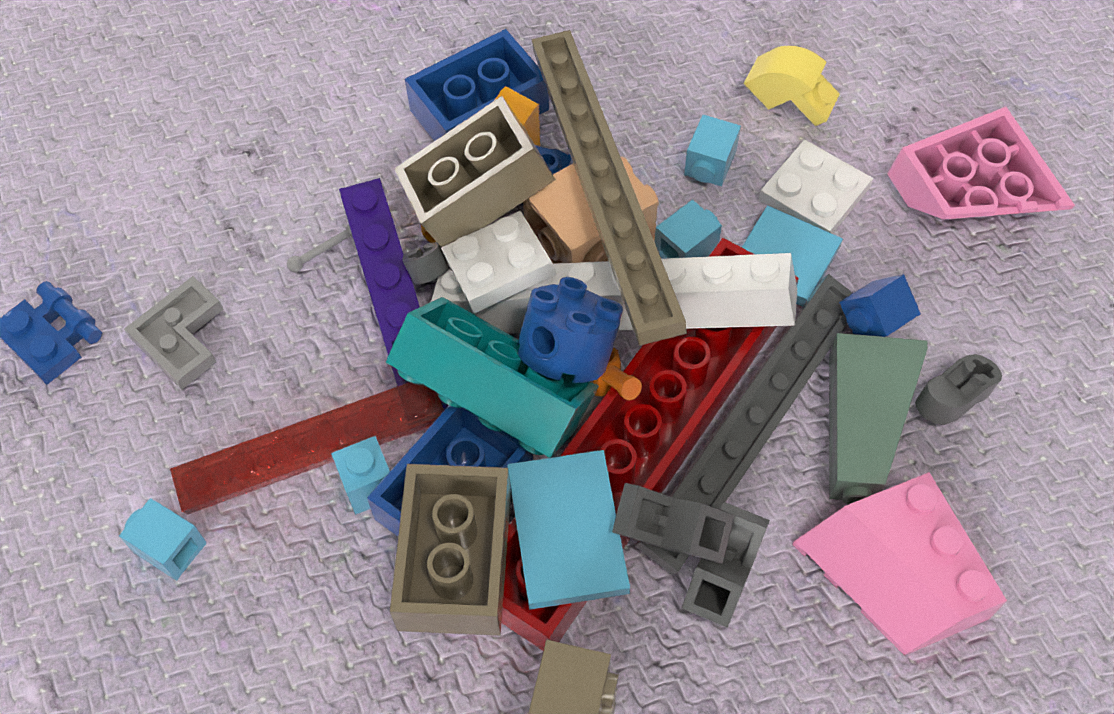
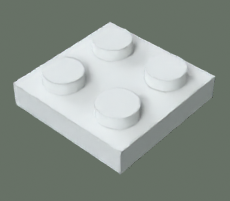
M804 139L760 190L758 200L833 234L870 189L873 178Z
M521 211L508 217H503L493 224L441 247L474 314L556 275L552 261Z

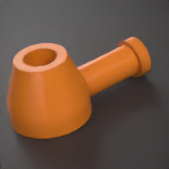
M614 347L605 373L597 380L590 381L599 386L595 396H605L610 388L613 387L624 399L632 400L640 394L642 389L639 379L621 371L619 352Z

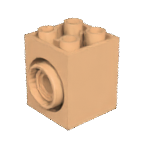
M620 156L653 240H655L657 208L659 205L658 197L649 185H643L635 176L627 159ZM573 163L553 174L556 179L555 181L523 201L524 217L553 264L608 261Z

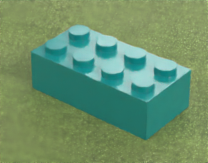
M440 297L407 314L386 360V363L398 369V374L403 379L414 384H424L436 391L438 397L444 403L453 407L467 409L479 416V421L487 428L494 431H504L518 439L520 445L528 452L536 455H546L549 458L575 432L599 387L590 381L573 383L575 375L563 373L560 381L548 378L532 370L519 357L518 350L520 345L517 346L518 339L444 297Z

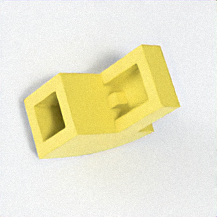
M780 46L758 56L743 83L768 110L791 100L815 126L827 122L840 95L821 74L827 62L816 53L798 46Z

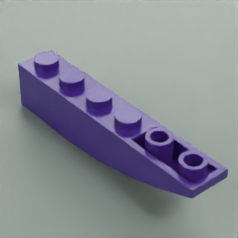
M377 178L340 188L339 192L385 348L389 355L407 314L420 308L411 277L402 260L404 254L381 180ZM391 366L409 427L436 420L449 406L438 397L436 391L424 384H414L403 379L398 374V369Z

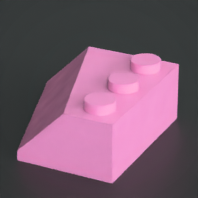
M1007 107L903 147L887 173L908 207L941 219L1070 210L1075 206Z
M930 472L844 506L796 539L792 544L804 557L808 555L825 572L824 576L836 588L840 586L861 607L860 612L904 656L989 620L1007 601Z

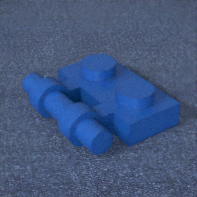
M45 281L36 289V293L43 299L42 304L34 309L24 299L0 318V339L48 385L82 358L73 346L83 338L89 344L98 342L102 337V331L95 326V319L86 310H79L72 304V297L64 289L55 288L50 282ZM61 316L66 321V324L57 331L51 323Z

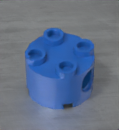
M572 277L561 278L559 285L552 284L535 288L530 294L517 346L520 345L518 350L519 357L532 370L548 378L561 381L562 374L566 373L575 375L573 383L597 380L606 371L619 330L623 307L617 301L603 298L587 290V285L583 281Z

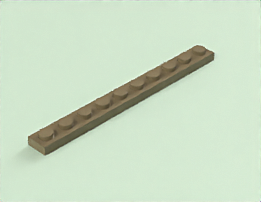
M567 30L531 39L536 61L639 346L687 334L686 320L571 31Z

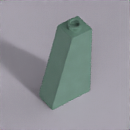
M837 333L830 353L829 499L842 500L845 504L849 505L879 493L884 489L926 358L928 341Z

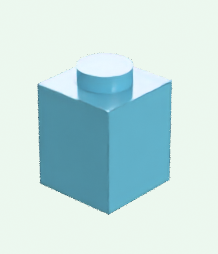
M702 115L687 149L684 175L703 183H711L722 187L737 152L741 125Z
M691 200L656 226L654 242L662 259L708 257L719 243L722 225L711 211L704 210L694 200Z
M376 436L331 453L355 515L371 509L367 497L390 472Z
M152 498L141 509L136 510L130 515L124 530L119 535L134 554L176 581L207 543L193 524Z

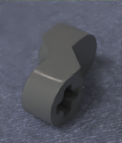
M437 242L423 245L424 252L418 247L410 253L403 255V263L414 284H420L422 287L437 283V278L450 268L441 246Z
M973 354L962 357L943 374L928 381L916 398V408L924 418L935 424L945 425L954 422L975 404L986 400L1002 380L1001 370L994 362L984 356Z

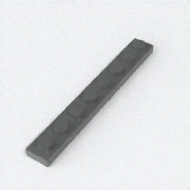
M830 274L820 281L796 315L795 326H789L669 497L702 503L720 510L723 502H726L833 345L837 333H841L846 326L847 319L839 302L853 294V292ZM638 541L635 544L639 550L671 575L679 572L689 557L688 555Z

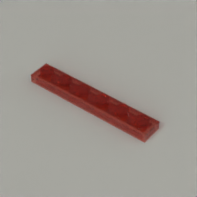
M408 382L170 468L181 512L188 515L332 463L334 460L331 453L376 436L379 445L428 428L444 412L442 400L438 397L436 391L424 384Z

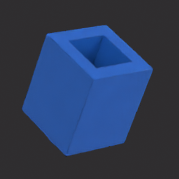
M904 274L872 281L839 302L847 319L848 326L855 335L886 337L921 314Z

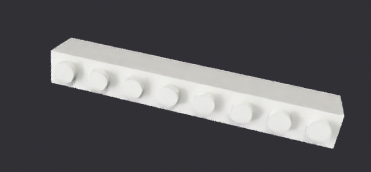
M791 253L661 259L686 320V329L795 326L797 285ZM609 261L553 264L556 272L555 276L475 314L451 268H448L443 275L438 277L431 300L432 302L440 297H444L507 334L520 333L531 291L541 286L559 285L561 278L572 277L583 281L587 285V290L603 298L620 303L623 307L619 330H633Z

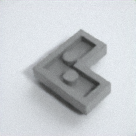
M192 276L129 324L124 330L129 338L183 390L216 363L213 354L192 334L224 309L220 301Z

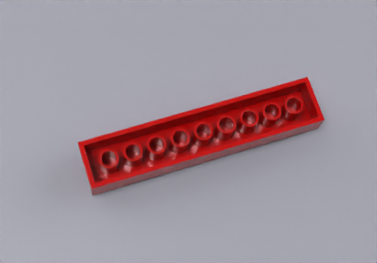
M722 238L708 257L755 254ZM795 276L796 285H797L799 278H798L797 276ZM777 326L686 329L687 334L642 345L623 371L627 375L634 376L640 380L642 384L640 394L635 399L626 400L619 395L616 389L611 387L561 456L604 450L616 515L625 483L638 485L662 494ZM514 517L508 528L502 624L544 651L546 640L560 642L587 601L529 610L517 525ZM620 535L622 548L624 549L631 538Z

